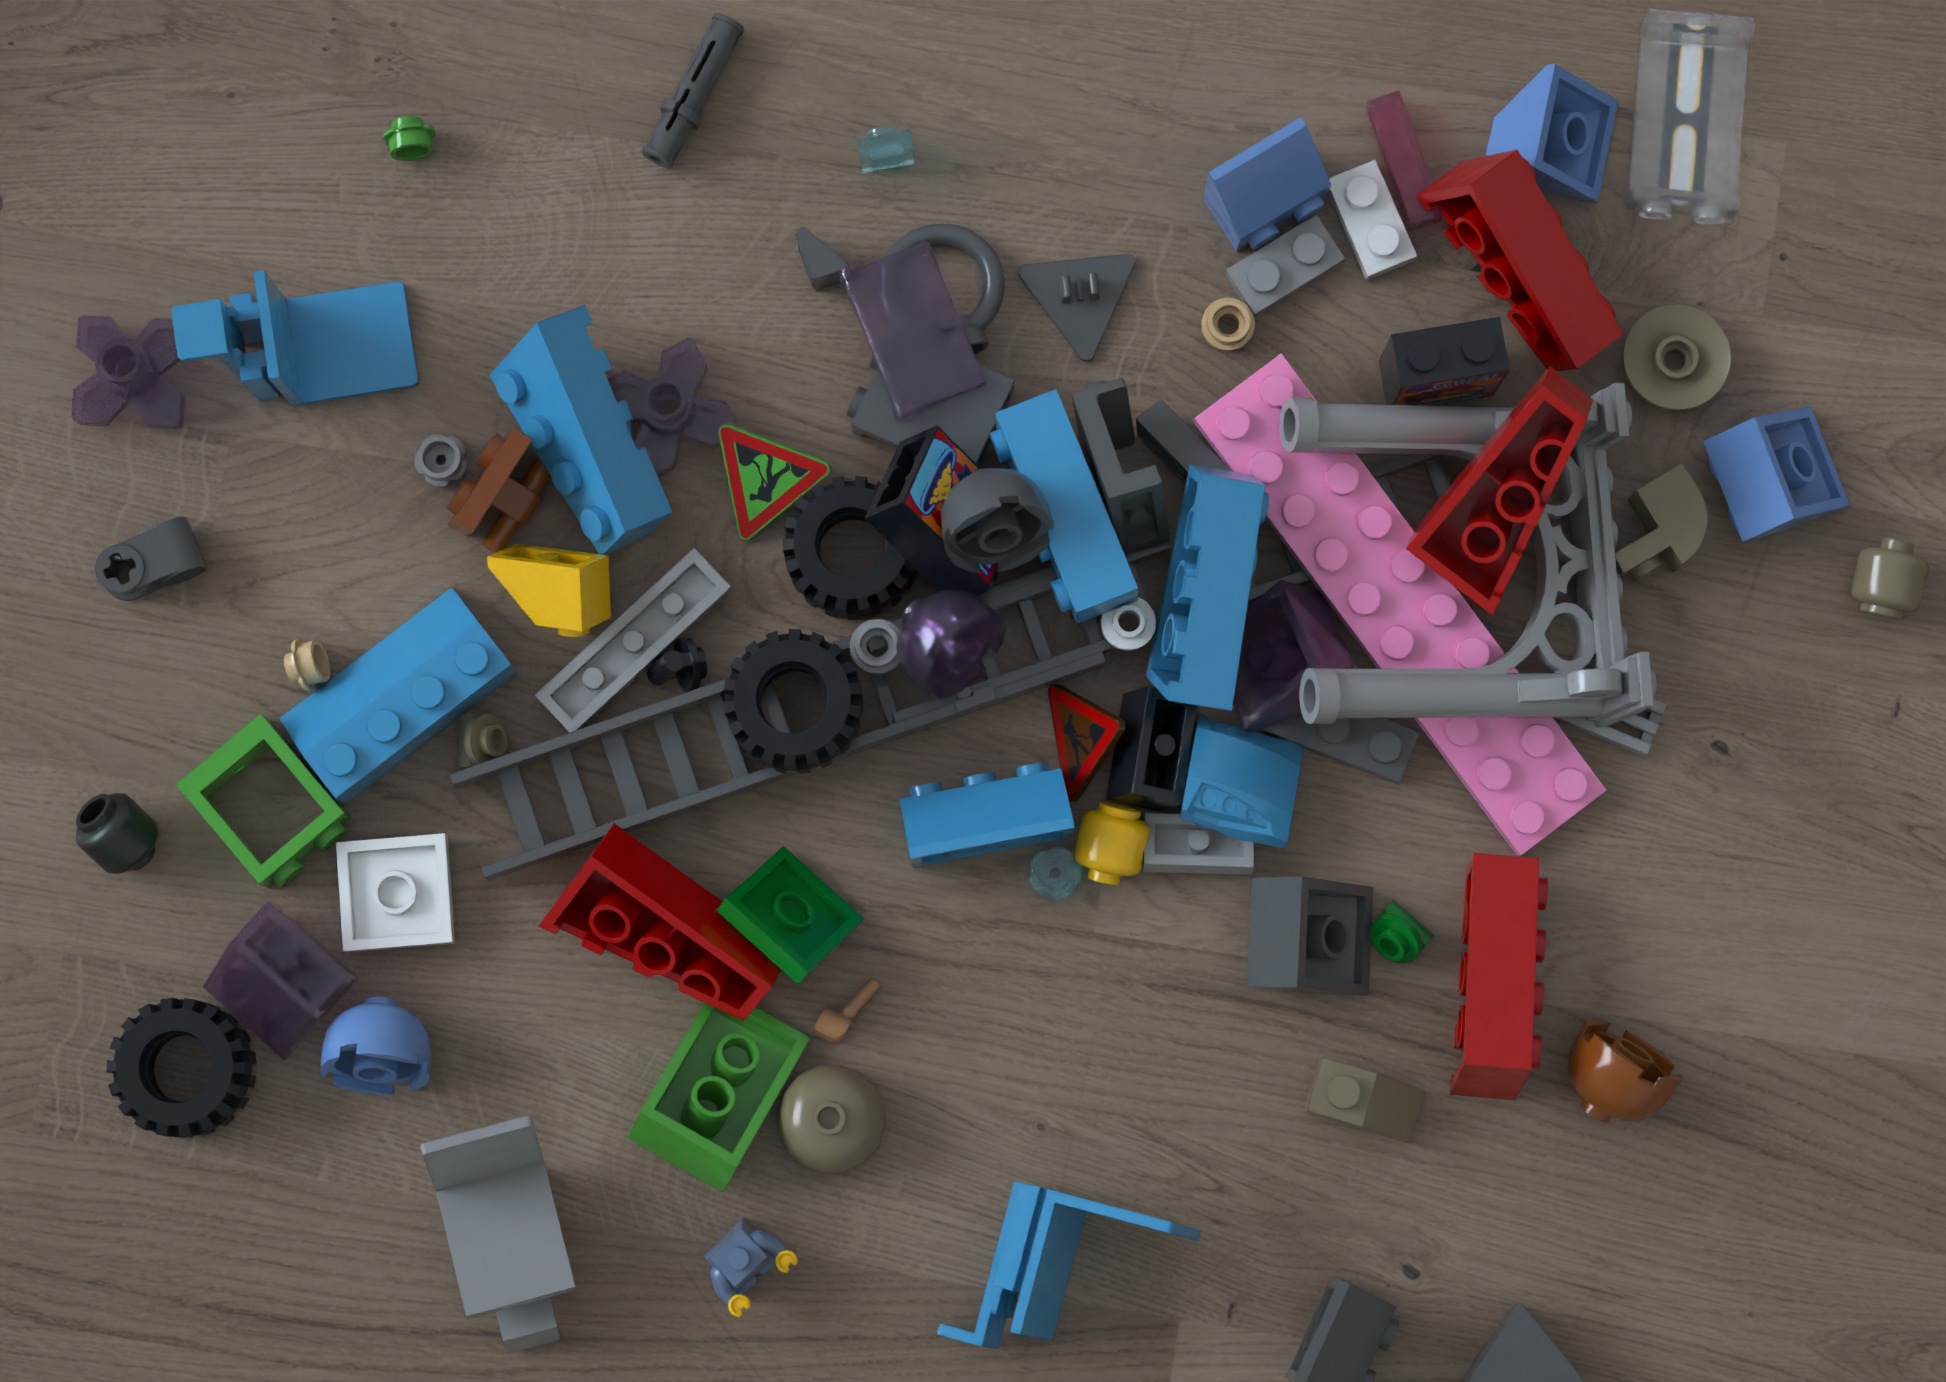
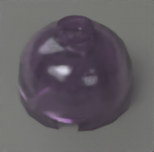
M960 589L938 591L927 597L915 599L906 608L902 616L903 623L900 626L896 649L902 670L916 687L929 698H931V693H933L940 700L947 699L963 691L983 673L986 667L979 661L986 654L988 648H991L997 654L1006 633L1005 618L991 605L969 591Z

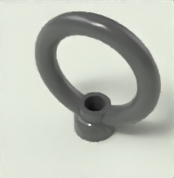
M953 224L926 225L902 236L885 255L877 278L878 302L888 323L894 330L897 327L967 359L976 356L988 347L989 343L984 330L996 317L1003 301L1005 288L1003 268L993 248L975 232ZM935 245H949L964 250L976 261L983 277L982 297L975 310L970 315L955 317L943 326H930L914 319L903 307L898 293L899 276L906 262L920 250Z

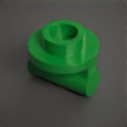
M1394 900L1386 906L1370 928V938L1378 953L1390 961L1401 964L1410 963L1415 960L1435 936Z

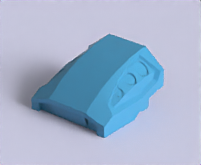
M1199 713L1180 819L1194 822L1197 826L1205 829H1214L1232 839L1286 849L1304 747L1290 740L1270 737L1252 730L1207 719L1205 714Z

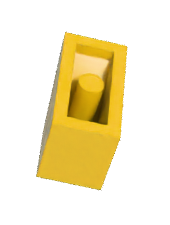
M517 543L487 556L488 568L536 626L557 628L558 634L561 636L578 637L589 634L590 628L611 618L609 555Z

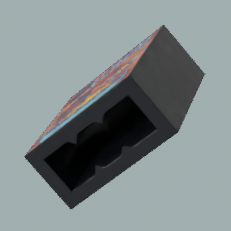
M1500 317L1391 334L1378 361L1386 405L1436 406L1494 396L1510 371Z
M936 425L900 441L865 520L950 603H954L971 595L979 596L987 592L998 578L997 563L989 565L979 564L982 573L969 572L955 566L947 556L941 529V510L944 500L956 484L981 468Z

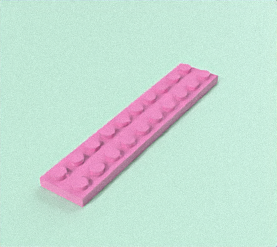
M1282 353L1192 419L1221 460L1232 472L1253 475L1265 484L1264 492H1267L1269 495L1266 520L1377 669L1479 668L1490 665L1505 655L1504 651L1457 588L1406 549L1414 532L1356 453H1288L1283 449L1279 433V420L1284 401L1289 397L1313 398L1316 403L1318 402ZM1515 667L1508 671V673H1519ZM1553 717L1414 718L1518 856L1524 854L1606 791V788Z

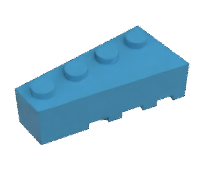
M586 305L537 322L490 373L489 377L496 386L500 398L507 404L524 434L532 439L530 445L534 448L552 477L556 489L563 495L573 511L583 533L590 539L598 554L606 555L648 537L673 512L646 448L635 446L631 436L632 414L626 400L616 401L605 375V372L611 370L612 367L604 348L597 351L594 349L585 327L593 322Z
M1192 464L1189 466L1146 677L1168 701L1232 711L1251 578L1257 564L1258 551L1256 544L1259 525L1264 523L1269 507V495L1267 492H1264L1265 484L1253 475Z

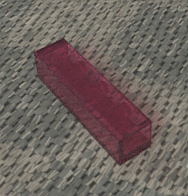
M1398 90L1367 101L1366 112L1409 232L1441 222L1443 215L1437 207L1434 206L1427 211L1416 197L1417 194L1432 184V180L1400 91Z

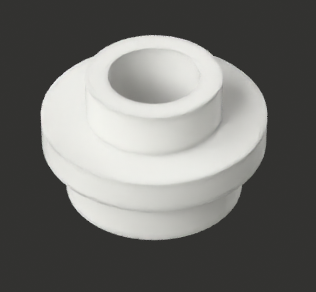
M1139 597L1137 601L1103 613L1101 618V629L1105 639L1115 648L1124 651H1133L1145 646L1151 640L1156 628V618L1153 609L1146 601ZM1125 613L1134 614L1139 620V627L1131 632L1124 631L1119 626V617Z

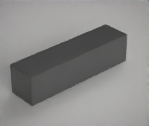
M1162 399L1136 418L1137 436L1185 485L1190 464L1231 471L1213 450Z

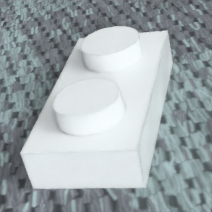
M1376 160L1329 178L1331 183L1328 193L1366 281L1416 260L1417 254Z

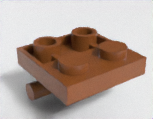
M516 428L511 429L504 437L497 432L494 437H491L475 464L483 468L475 483L469 479H466L465 482L463 481L446 507L447 510L454 513L448 525L464 536L474 532L489 507L500 512V516L482 542V545L493 553L501 551L506 547L519 525L526 526L542 501L538 495L550 478V474L539 456H537L520 484L509 477L532 441L530 437Z

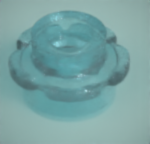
M1056 846L1051 851H1039L1033 856L1029 865L1032 870V874L1029 876L1031 888L1038 895H1048L1054 901L1068 898L1072 894L1073 887H1077L1082 879L1081 865L1074 861L1073 853L1064 847ZM1053 868H1057L1060 871V876L1056 879L1050 876V870Z

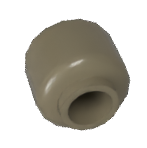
M1882 537L1880 547H1866L1860 550L1850 587L1852 598L1861 602L1859 611L1902 620L1904 612H1914L1919 608L1929 566L1923 558L1912 555L1914 544Z

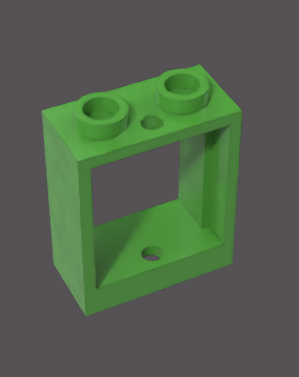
M261 713L176 783V786L260 885L270 888L274 883L278 887H283L292 881L305 868L301 861L317 847L321 852H324L336 844L347 832L343 825L352 819L350 814L335 799L275 725ZM271 747L324 812L263 863L209 798Z

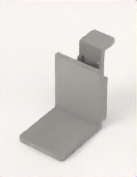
M529 1115L421 1144L422 1156L436 1190L466 1318L471 1319L496 1312L502 1340L508 1354L560 1340L561 1337L550 1297L574 1291L576 1286L532 1117Z

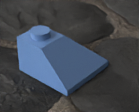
M1548 64L1494 117L1486 156L1517 149L1521 157L1526 159L1534 169L1536 183L1543 193L1586 202H1598L1619 100L1560 66Z

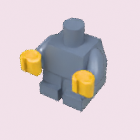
M744 1218L702 1256L712 1267L710 1275L716 1295L728 1306L730 1313L736 1317L744 1314L742 1312L744 1308L748 1310L751 1307V1300L744 1294L759 1281L756 1277L757 1273L764 1276L775 1265L778 1270L787 1273L791 1270L789 1268L791 1264L795 1266L798 1263L796 1253L788 1250L780 1238L772 1233L755 1230Z

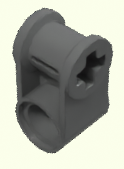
M177 517L149 528L140 535L108 547L99 555L95 565L96 577L100 584L112 596L124 601L136 600L166 586L185 582L200 575L207 569V564L186 517ZM126 562L132 568L129 571L130 581L122 584L116 578L119 575L118 565Z

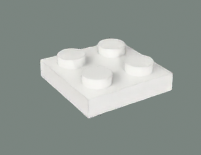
M447 834L336 842L343 952L455 944Z

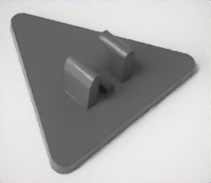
M1131 254L1024 264L1019 268L1018 275L1079 358L1084 362H1089L1096 353L1134 268L1135 258Z

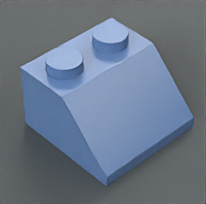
M1302 117L1208 172L1203 200L1236 252L1247 245H1250L1253 250L1263 247L1280 234L1277 227L1294 217L1298 223L1304 222L1326 206L1323 200L1328 196L1331 183Z
M1811 406L1754 417L1703 441L1709 456V468L1713 476L1719 481L1728 504L1729 519L1738 530L1742 542L1773 535L1850 506Z

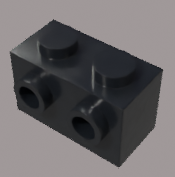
M1149 685L1123 694L1119 717L1125 722V731L1114 748L1106 800L1153 811L1182 804L1188 776L1187 768L1191 742L1196 728L1195 716L1197 705L1168 701L1156 687Z

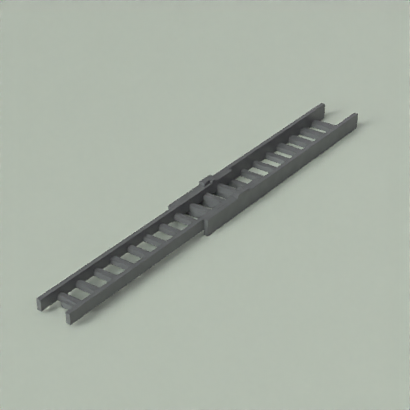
M1407 454L1367 468L1400 513L1401 511L1388 476L1424 464L1437 501L1452 484L1448 472H1443L1438 460L1448 455ZM1175 535L1170 536L1168 541L1125 553L1138 586V597L1148 604L1149 601L1135 564L1172 552ZM1282 540L1281 543L1293 574L1256 586L1252 576L1248 604L1312 582ZM1052 566L995 585L982 595H971L954 603L946 601L922 609V611L891 621L900 630L904 644L916 640L936 698L898 711L885 673L870 674L888 726L852 738L849 743V749L843 755L839 753L832 759V762L1046 688L1052 684L1103 668L1106 662L1103 654L1115 651L1117 648L1112 646L1106 639H1103L1096 617L1082 622L1089 645L1052 657L1032 599L1053 592L1050 582L1056 580L1057 577ZM1017 605L1037 663L1001 675L981 617ZM967 623L987 680L959 688L950 693L930 635ZM852 635L833 641L830 644L833 645L835 643L843 650L844 655L849 654ZM874 638L867 645L868 653L874 657H879V652L888 650L887 642L881 638ZM797 671L787 672V673L781 674V675H779L778 677H776L775 679L780 678V677H783V676L788 675V674H791V673H794V672H797ZM814 677L826 710L827 697L825 689L820 681ZM724 679L449 775L452 784L457 789L496 775L499 777L524 852L481 867L484 878L490 881L599 843L614 823L628 833L798 774V771H787L786 774L768 767L748 774L739 745L728 726L729 724L724 714L722 697H725L723 690ZM771 681L765 688L763 697L773 726L778 731L790 733L773 681ZM707 703L733 780L700 791L673 714ZM653 721L679 798L648 809L622 732ZM601 739L627 817L597 827L571 750ZM550 757L575 835L545 845L519 768Z

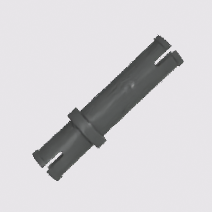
M720 13L713 15L712 22L694 56L691 58L672 98L664 99L660 107L663 115L646 147L641 151L643 156L653 163L667 169H672L674 161L690 130L698 129L702 121L699 113L720 77L739 37L745 31L744 27L734 19Z

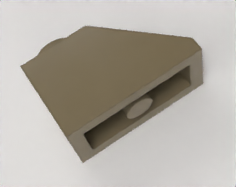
M1321 1058L1317 1063L1304 1113L1410 1144L1425 1090L1375 1072L1331 1059Z

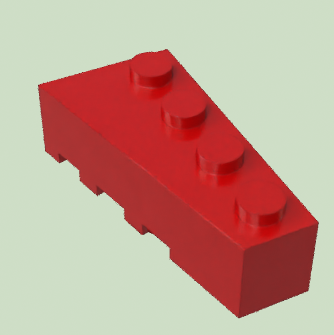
M1473 853L1466 870L1461 942L1462 944H1468V953H1462L1457 990L1459 996H1466V1005H1460L1453 1048L1464 1049V1053L1455 1075H1451L1450 1095L1516 1100L1532 1068L1539 1069L1542 1037L1540 1035H1533L1534 1015L1541 1016L1544 984L1542 982H1535L1536 962L1543 963L1546 931L1537 929L1538 910L1544 911L1546 908L1548 879L1539 877L1540 859Z

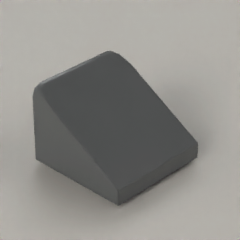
M805 227L796 229L797 246L812 289L819 291L853 278L851 266Z

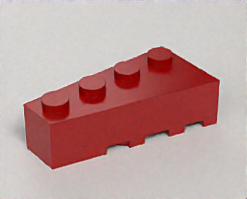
M1517 149L1462 161L1416 195L1427 211L1436 206L1451 227L1443 233L1457 250L1464 245L1480 264L1481 273L1477 275V278L1488 293L1492 292L1496 297L1507 300L1512 309L1508 311L1507 318L1546 369L1549 366L1556 371L1578 369L1623 334L1615 320V311L1611 303L1600 294L1588 273L1587 261L1580 252L1574 249L1562 228L1560 214L1547 202L1536 183L1534 169L1526 159L1521 157Z
M1549 366L1415 527L1406 549L1493 616L1588 419L1594 400Z
M615 823L561 892L538 926L553 934H557L561 929L583 939L582 947L599 955H602L604 950H607L634 963L632 970L649 978H652L653 975H661L679 983L680 992L743 1021L771 989L781 972V969L716 911L722 904L720 899Z

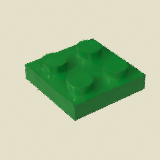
M784 846L729 894L716 910L798 985L848 938L864 919Z

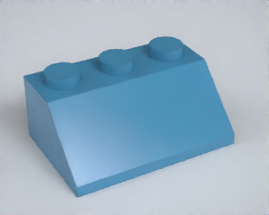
M1041 762L1016 768L1017 777L996 780L994 772H988L962 778L964 787L942 791L941 782H935L909 788L910 797L899 800L912 868L1072 838L1075 826L1061 768L1049 771L1048 762Z

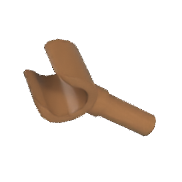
M870 978L846 1004L842 1013L826 1005L815 1025L814 1033L831 1043L842 1041L860 1009L881 986L874 979Z

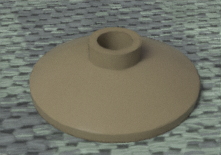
M1667 304L1648 311L1632 326L1623 347V367L1630 385L1645 401L1665 410L1683 411L1705 404L1720 391L1729 375L1731 349L1724 330L1708 313L1690 305ZM1668 353L1678 354L1683 361L1682 368L1679 370L1668 368L1664 362L1665 355Z

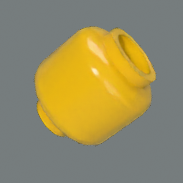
M1099 802L1097 809L1086 811L1082 815L1074 848V858L1080 865L1089 868L1088 879L1110 885H1119L1121 876H1134L1141 872L1144 850L1150 835V827L1140 819V810L1110 802Z

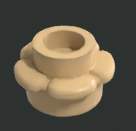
M301 639L294 640L291 643L292 652L284 656L286 674L294 685L300 684L304 690L313 691V688H316L319 683L330 679L331 668L328 655L318 640L305 643Z

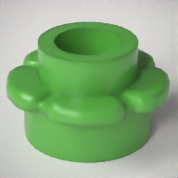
M406 116L398 118L391 123L392 128L383 134V140L389 146L390 155L393 159L401 161L417 160L433 152L431 138L435 137L436 131L434 127L424 125L423 119L420 117Z

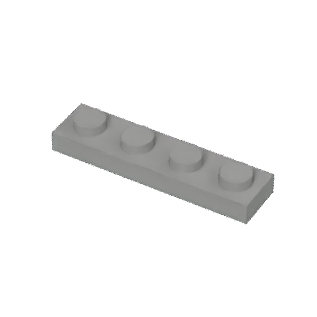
M693 548L540 689L535 696L569 733L584 728L675 644L678 639L732 591V587Z

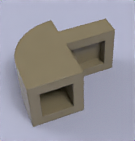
M1683 463L1637 489L1628 498L1648 534L1615 553L1616 570L1621 578L1630 573L1633 580L1637 581L1663 565L1658 557L1662 554L1668 566L1674 572L1687 562L1701 546L1708 525L1706 503Z

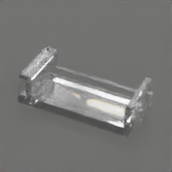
M1652 8L1647 10L1640 23L1625 209L1639 210V216L1654 220L1669 219L1672 217V214L1693 215L1694 222L1706 225L1723 224L1725 219H1732L1740 209L1741 196L1737 195L1747 57L1748 48L1754 40L1756 18Z

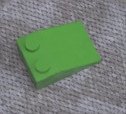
M704 1003L639 1112L627 1138L723 1192L808 1044L810 1037L758 1007H755L743 1021Z

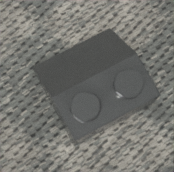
M1309 877L1252 878L1247 987L1283 992L1368 996L1373 887Z
M1330 1277L1285 1378L1291 1382H1373L1376 1371L1369 1369V1366L1377 1348L1386 1351L1393 1340L1399 1325V1321L1392 1318L1396 1306L1344 1280Z

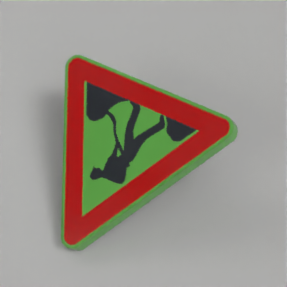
M725 423L718 430L738 534L743 540L752 538L831 472V465L826 460L732 424Z

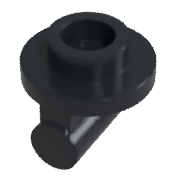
M688 637L680 638L676 641L674 650L668 651L648 669L647 677L654 685H663L668 680L678 679V683L683 691L695 690L699 688L701 679H704L707 675L706 656L703 649L696 647L692 639Z

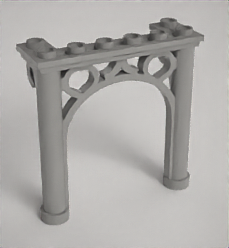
M1613 383L1591 396L1594 401L1588 419L1560 475L1563 492L1562 501L1558 506L1546 504L1531 536L1537 562L1536 596L1530 619L1515 645L1496 662L1479 668H1308L1303 673L1299 690L1300 709L1306 723L1332 724L1337 718L1588 717V721H1596V727H1607L1654 707L1653 698L1656 694L1657 680L1655 672L1650 668L1649 652H1637L1624 658L1628 646V637L1625 628L1621 625L1619 602L1623 594V582L1616 570L1615 548L1618 542V528L1611 514L1610 495L1613 490V474L1611 469L1607 467L1606 449L1629 437V429L1632 423V408L1626 400L1625 383ZM1289 397L1284 401L1281 408L1279 433L1282 447L1288 453L1449 455L1471 461L1515 407L1316 403L1313 398ZM1570 513L1572 544L1563 535L1561 525L1552 527L1550 521L1558 520ZM1575 574L1578 606L1568 602L1555 606L1556 598L1567 593V584ZM1554 617L1565 619L1574 629L1576 654L1571 661L1563 660L1557 656L1544 634ZM1530 653H1532L1539 665L1549 672L1508 673L1509 670L1516 667Z

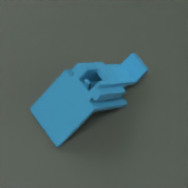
M265 270L253 272L257 300L251 293L229 296L230 307H227L221 299L177 305L171 310L178 358L183 362L220 357L259 401L280 398L281 393L294 407L413 388L419 384L406 290L400 281L286 299ZM263 341L264 349L246 353L245 344Z
M1014 1180L975 1331L940 1323L937 1334L981 1347L999 1349L1007 1317L1012 1318L1018 1294L1020 1293L1010 1332L1053 1341L1086 1212L1199 1241L1201 1230Z

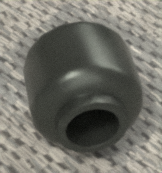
M127 794L97 795L89 800L78 813L76 818V843L107 873L122 874L129 870L136 871L146 866L153 858L156 850L154 845L158 837V825Z

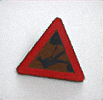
M1052 684L1048 688V696L1059 763L1069 802H1074L1080 799L1124 733L1125 722L1122 718L1060 684Z

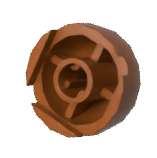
M1596 1018L1589 1019L1577 1036L1569 1053L1568 1072L1573 1087L1584 1098L1580 1106L1589 1115L1605 1123H1608L1612 1117L1628 1122L1640 1121L1657 1113L1671 1098L1683 1080L1681 1074L1670 1076L1675 1065L1657 1049L1626 1030L1623 1038L1615 1037L1606 1032L1611 1025L1610 1022Z

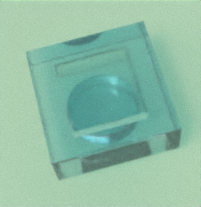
M882 126L869 130L866 133L867 137L857 139L862 173L915 163L910 129L898 131L896 126Z

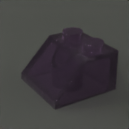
M1279 580L1247 607L1233 706L1243 730L1248 732L1302 717L1299 690L1301 679L1306 669H1357L1330 607L1319 590Z

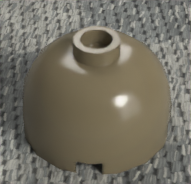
M839 1064L815 1066L798 1075L783 1092L777 1110L778 1135L787 1153L804 1168L822 1174L846 1173L866 1163L880 1147L886 1128L885 1106L875 1085L859 1071Z

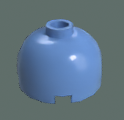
M371 997L366 999L364 1004L352 1006L335 1017L328 1027L322 1048L320 1075L324 1078L330 1072L334 1074L333 1085L357 1093L394 1094V1088L391 1084H404L410 1082L409 1092L416 1091L429 1083L432 1060L431 1039L420 1019L410 1011L399 1007L395 1000L387 997Z

